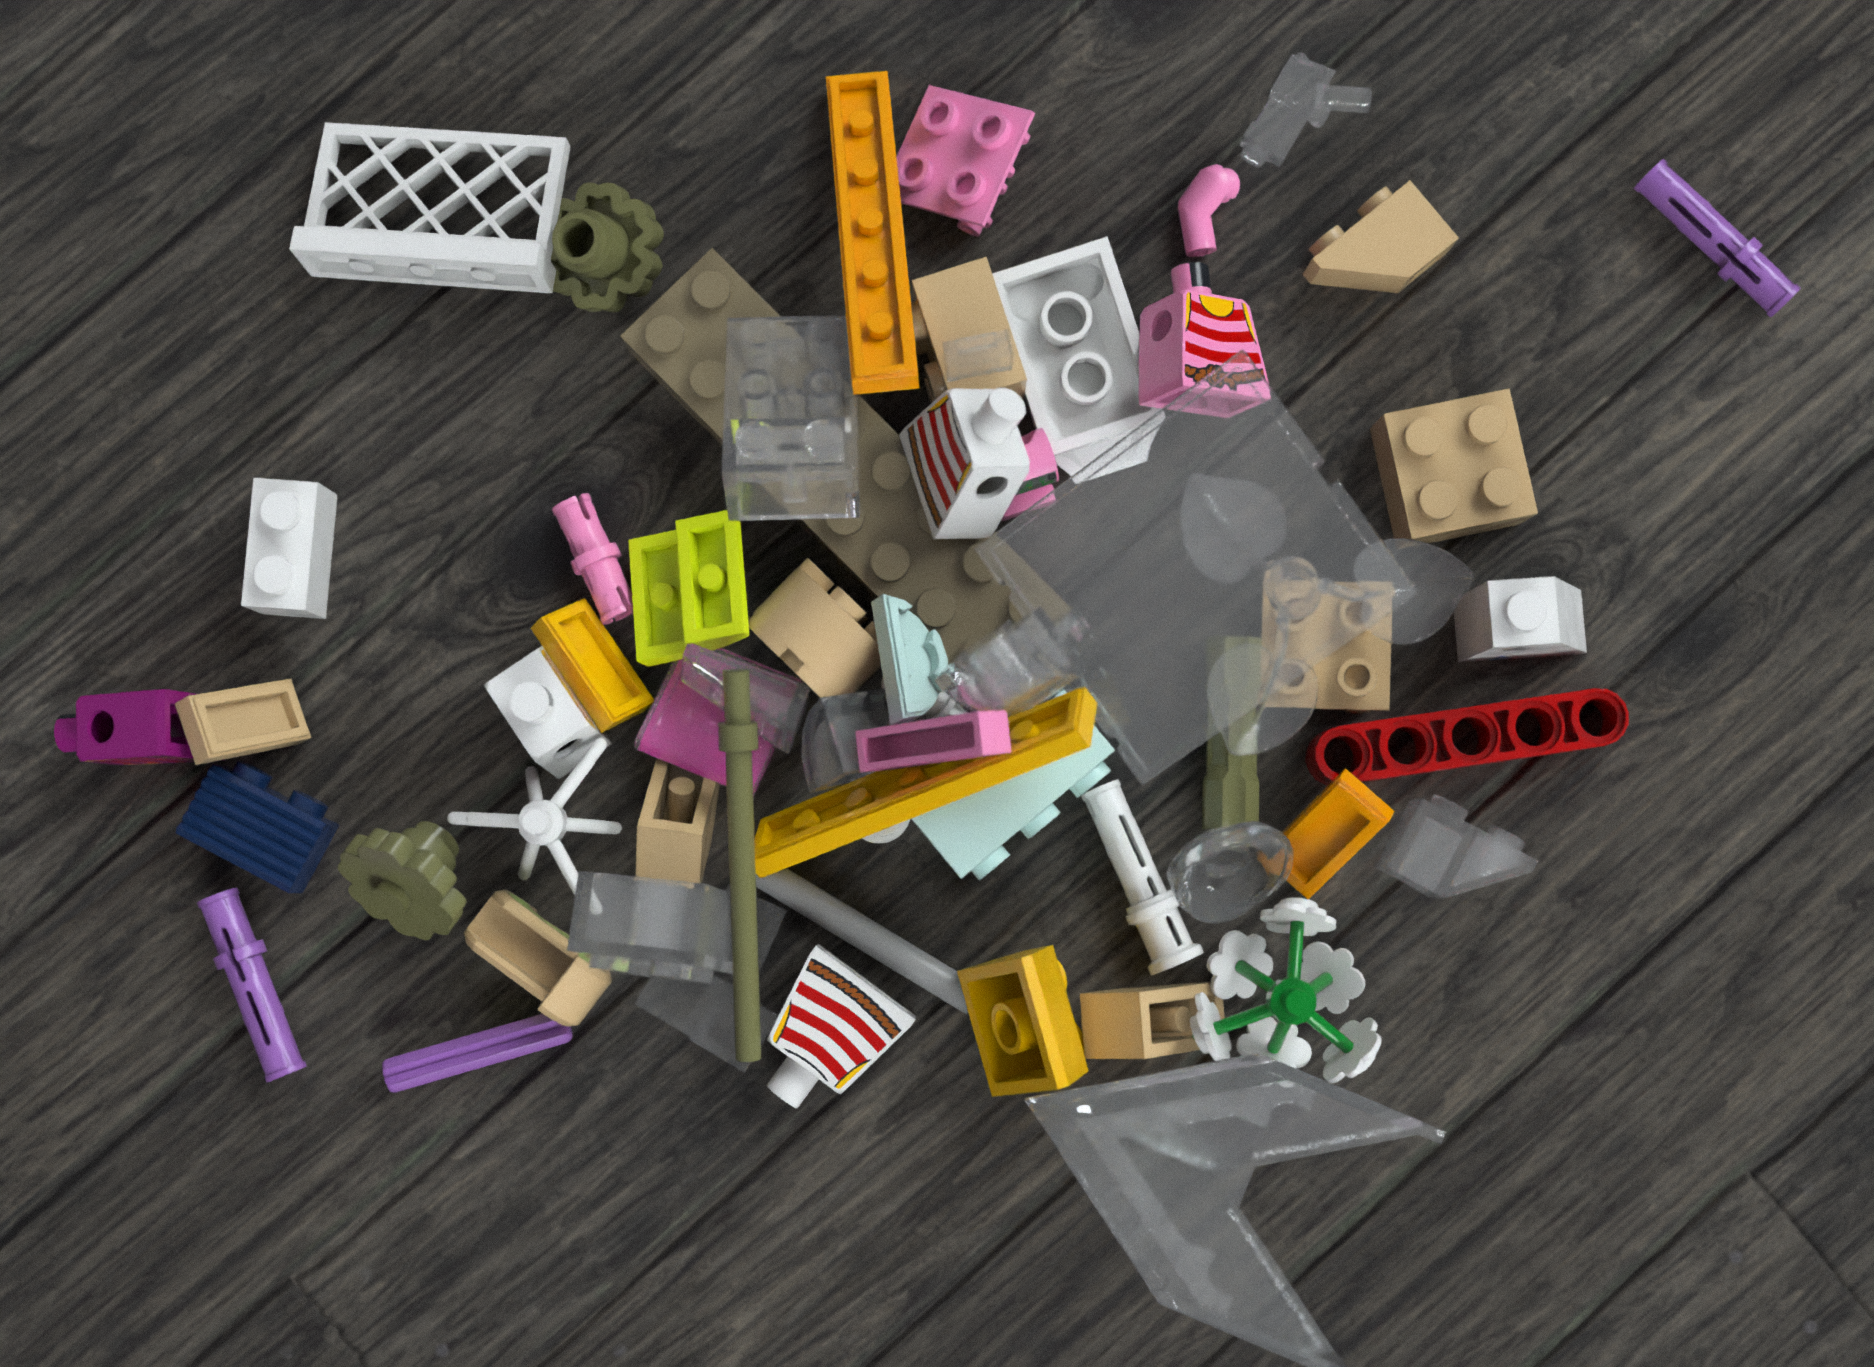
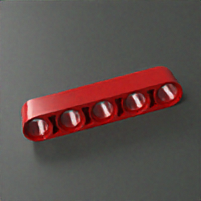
M1593 688L1341 725L1317 734L1310 741L1306 749L1305 762L1309 773L1317 781L1329 785L1339 775L1327 766L1324 759V750L1327 743L1332 739H1340L1349 745L1353 753V763L1348 771L1361 782L1580 751L1616 742L1624 735L1627 729L1629 712L1625 702L1617 693L1608 689ZM1586 702L1595 705L1603 717V726L1596 736L1588 734L1582 728L1579 721V712ZM1522 712L1532 714L1538 720L1541 727L1539 739L1533 746L1524 743L1518 737L1515 730L1516 720ZM1458 721H1465L1476 729L1478 745L1471 755L1459 752L1453 744L1452 730ZM1395 730L1407 732L1415 742L1416 752L1412 761L1408 764H1401L1395 761L1389 753L1388 740Z

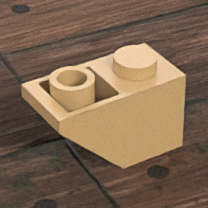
M1411 180L1395 193H1392L1385 186L1357 210L1362 217L1361 220L1346 232L1339 225H1336L1309 248L1314 257L1304 271L1303 276L1310 284L1399 293L1444 257L1459 237Z

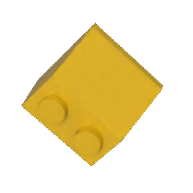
M1053 945L1017 952L957 971L992 1097L1059 1090L1070 1086L1089 1071L1084 1056L1083 1033L1074 1021L1066 992V973L1062 964L1057 960Z

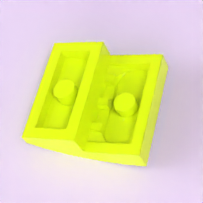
M735 508L676 520V530L628 540L637 662L647 667L669 663L707 653L750 636L740 512Z

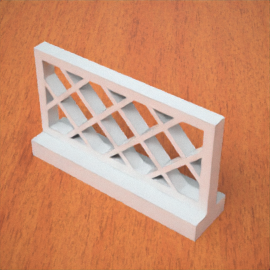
M325 122L304 227L294 226L289 249L312 277L552 293L556 269L551 262L553 251L552 234L558 222L571 146L566 137ZM341 144L366 145L374 154L346 176L336 167ZM377 146H385V147H383V148L380 150ZM410 148L426 149L434 159L406 180L401 177L391 164L392 161ZM437 150H445V151H443V152L440 154ZM469 152L486 153L494 163L466 184L451 168L453 164ZM497 153L505 154V155L502 156V157H500ZM531 155L550 157L548 172L527 188L511 171ZM385 168L398 186L371 206H368L355 189ZM445 172L457 186L458 190L429 211L415 193ZM505 175L519 194L490 215L476 196ZM334 176L338 179L335 184H333ZM348 194L363 211L342 227L325 226L328 209ZM543 196L542 206H540L536 200ZM408 198L423 215L403 231L387 230L379 220ZM468 202L484 219L464 235L448 234L440 225L442 221ZM530 206L539 216L536 240L509 238L501 227ZM373 224H374V226L377 228V229H367V228H369V227H370L371 225H373ZM433 228H434L435 231L437 232V233H428V232H429L430 230H432ZM492 233H495L498 237L488 236H490Z

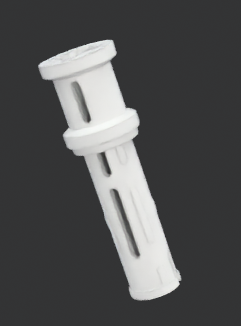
M1117 779L1081 795V798L1086 803L1105 846L1107 855L1131 907L1126 909L1128 915L1125 917L1129 925L1137 926L1152 960L1148 965V970L1152 976L1203 954L1204 951L1201 944L1193 943L1178 910V906L1182 903L1179 895L1174 894L1173 889L1166 891L1144 837L1120 787V781Z

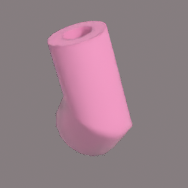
M1218 164L1201 169L1179 199L1178 212L1186 256H1204L1217 250L1211 215L1221 203H1226L1231 198H1236L1239 193L1240 180L1233 169L1223 168V166Z

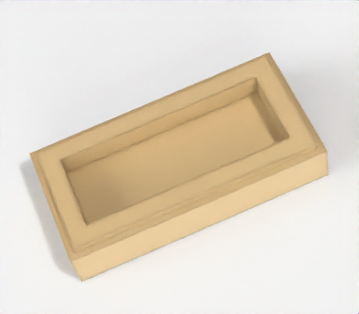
M291 679L191 695L175 703L195 765L294 746L311 738Z

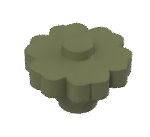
M587 182L578 188L575 201L562 198L558 222L552 234L553 251L551 262L556 269L553 291L571 296L577 308L589 312H599L602 310L612 313L619 312L626 302L627 295L639 298L646 296L652 287L653 280L659 276L663 267L661 259L653 251L659 246L664 237L663 228L656 221L653 208L641 200L630 199L626 189L614 183L598 185Z
M421 821L414 828H407L402 833H389L386 830L374 828L369 836L357 834L340 855L341 862L337 868L340 874L351 882L348 888L351 897L360 903L372 917L381 920L388 919L393 928L403 935L415 936L422 940L431 939L434 933L448 935L463 915V908L467 903L465 897L453 887L457 882V877L453 871L456 868L455 858L459 853V846L448 831L435 823Z

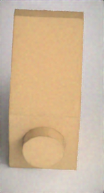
M657 755L637 824L636 881L700 890L711 847L720 780Z
M1211 982L1130 987L1080 993L1081 1028L1085 1059H1148L1200 1050L1196 1041L1192 1038L1190 1018L1198 1012L1195 994L1203 992L1209 1002H1213L1217 1007L1220 1019L1225 1018L1223 999L1213 994L1210 987Z

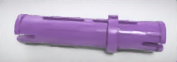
M1664 159L1660 160L1633 189L1649 200L1681 233L1685 234L1721 268L1716 274L1725 282L1731 278L1771 318L1801 287L1798 284H1794L1759 251L1763 245L1755 237L1748 241L1706 199L1700 196L1669 167L1667 161Z
M238 887L202 899L197 902L199 909L201 908L218 952V956L213 958L217 970H225L244 1024L248 1029L265 1073L264 1078L267 1083L307 1067L301 1057L285 1016L284 1008L262 954L267 952L264 940L256 941L239 897L240 892Z

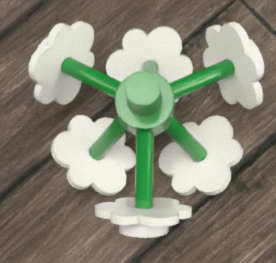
M1286 898L1275 905L1274 909L1261 911L1260 920L1266 922L1268 930L1283 934L1290 933L1287 977L1277 981L1269 977L1273 970V961L1264 952L1266 941L1262 936L1251 934L1247 937L1242 932L1233 930L1227 932L1222 937L1219 943V951L1213 953L1207 960V969L1213 974L1210 983L1211 991L1221 999H1229L1235 994L1246 999L1254 994L1258 986L1267 992L1266 1003L1220 1019L1215 1004L1213 1002L1210 1003L1203 992L1195 994L1198 1012L1190 1018L1192 1038L1196 1041L1202 1053H1210L1211 1057L1215 1061L1219 1060L1223 1066L1230 1065L1231 1057L1229 1052L1231 1051V1042L1227 1032L1247 1025V1034L1241 1035L1236 1044L1238 1052L1242 1056L1247 1057L1245 1061L1247 1073L1258 1081H1266L1275 1076L1281 1082H1290L1294 1079L1297 1068L1305 1066L1312 1055L1308 1042L1303 1038L1297 1037L1298 1028L1296 1025L1307 1022L1332 1043L1323 1053V1060L1327 1063L1323 1070V1077L1329 1083H1336L1343 1079L1345 1075L1353 1078L1364 1072L1372 1064L1382 1041L1381 1036L1376 1033L1378 1024L1375 1020L1366 1018L1361 1023L1356 1020H1350L1338 1030L1316 1012L1326 1006L1330 1012L1340 1014L1348 1008L1349 999L1360 996L1365 988V978L1358 969L1352 967L1354 958L1349 950L1339 948L1333 952L1328 944L1317 941L1309 944L1303 951V936H1314L1317 932H1330L1336 929V919L1327 916L1326 910L1318 908V904L1309 899Z

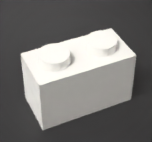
M253 478L241 606L265 615L326 619L337 494L318 482Z

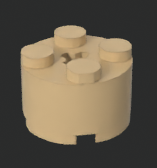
M806 558L753 612V615L748 619L749 628L823 701L828 700L826 703L835 711L837 705L849 696L852 697L881 667L875 624L872 621L863 629L861 625L868 619L865 616V611L839 586L829 595L827 591L834 583L811 560Z

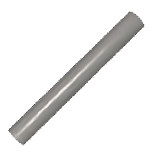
M787 868L763 878H759L756 874V887L961 1012L968 1013L957 971Z

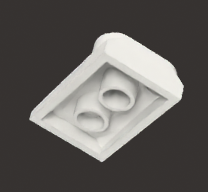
M1108 237L993 273L1027 377L1024 398L1035 430L1042 428L1048 437L1056 464L1079 484L1148 461L1151 444L1159 428L1167 419L1165 409L1141 406L1139 404L1140 333Z

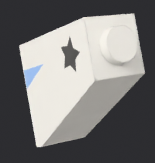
M1555 576L1487 581L1453 600L1458 662L1587 653L1581 590Z

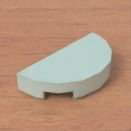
M882 594L871 602L890 724L896 725L913 722L934 706L939 693L946 688L948 683V658L941 637L936 629L929 632L920 618L909 611L912 608L911 604L903 599Z

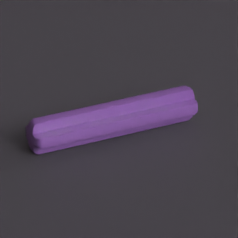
M539 1014L388 1058L382 1062L384 1080L389 1091L396 1093L565 1044L572 1039V1027L563 1026L544 1014Z

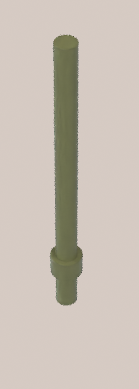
M749 669L723 670L724 722L718 723L719 751H724L726 756L735 1060L739 1062H754L761 1059L752 751L758 749V722L751 721Z

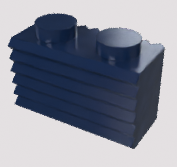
M237 760L233 768L213 764L208 769L207 776L202 780L201 787L196 791L193 801L189 804L188 811L183 815L182 822L176 827V834L287 893H303L340 826L336 822L324 817L329 807L321 801L297 790H293L289 798L283 796L281 793L268 787L273 778L272 776L243 761Z

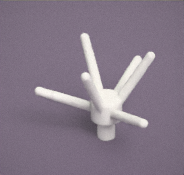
M598 738L550 801L543 800L538 771L535 767L529 766L525 770L529 803L522 808L520 814L451 812L448 814L447 820L453 825L519 828L520 834L527 841L518 871V876L521 880H527L530 877L540 845L547 846L583 911L589 915L593 914L596 911V905L560 840L564 837L566 831L618 834L621 832L622 826L614 821L567 817L562 807L606 749L607 742L603 738Z

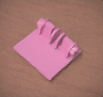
M929 85L896 157L901 204L958 219L957 227L960 230L973 236H979L982 229L990 228L993 222L990 215L998 196L1006 193L1008 186L1005 180L1006 178H1012L1015 168L1013 164L1021 146L1026 145L1030 139L1027 131L1035 113L1032 110Z

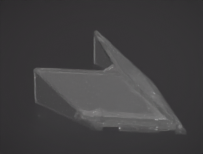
M1259 1052L1024 1098L1159 1304L1306 1367H1347V1365L1334 1351L1239 1208L1255 1167L1415 1135L1423 1136L1441 1144L1446 1133L1421 1119L1330 1083Z

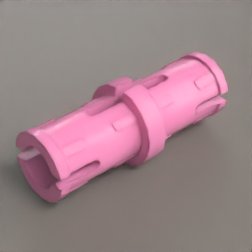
M583 493L578 496L579 501L576 496L570 497L555 505L552 511L564 532L574 556V560L570 562L576 576L582 575L594 600L600 620L603 625H607L614 621L613 618L617 622L633 614L632 591L627 584L617 559L622 556L616 543L609 542L593 506L590 494Z

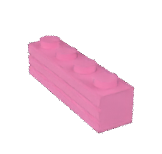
M1006 710L976 711L855 731L860 772L893 770L1012 753Z

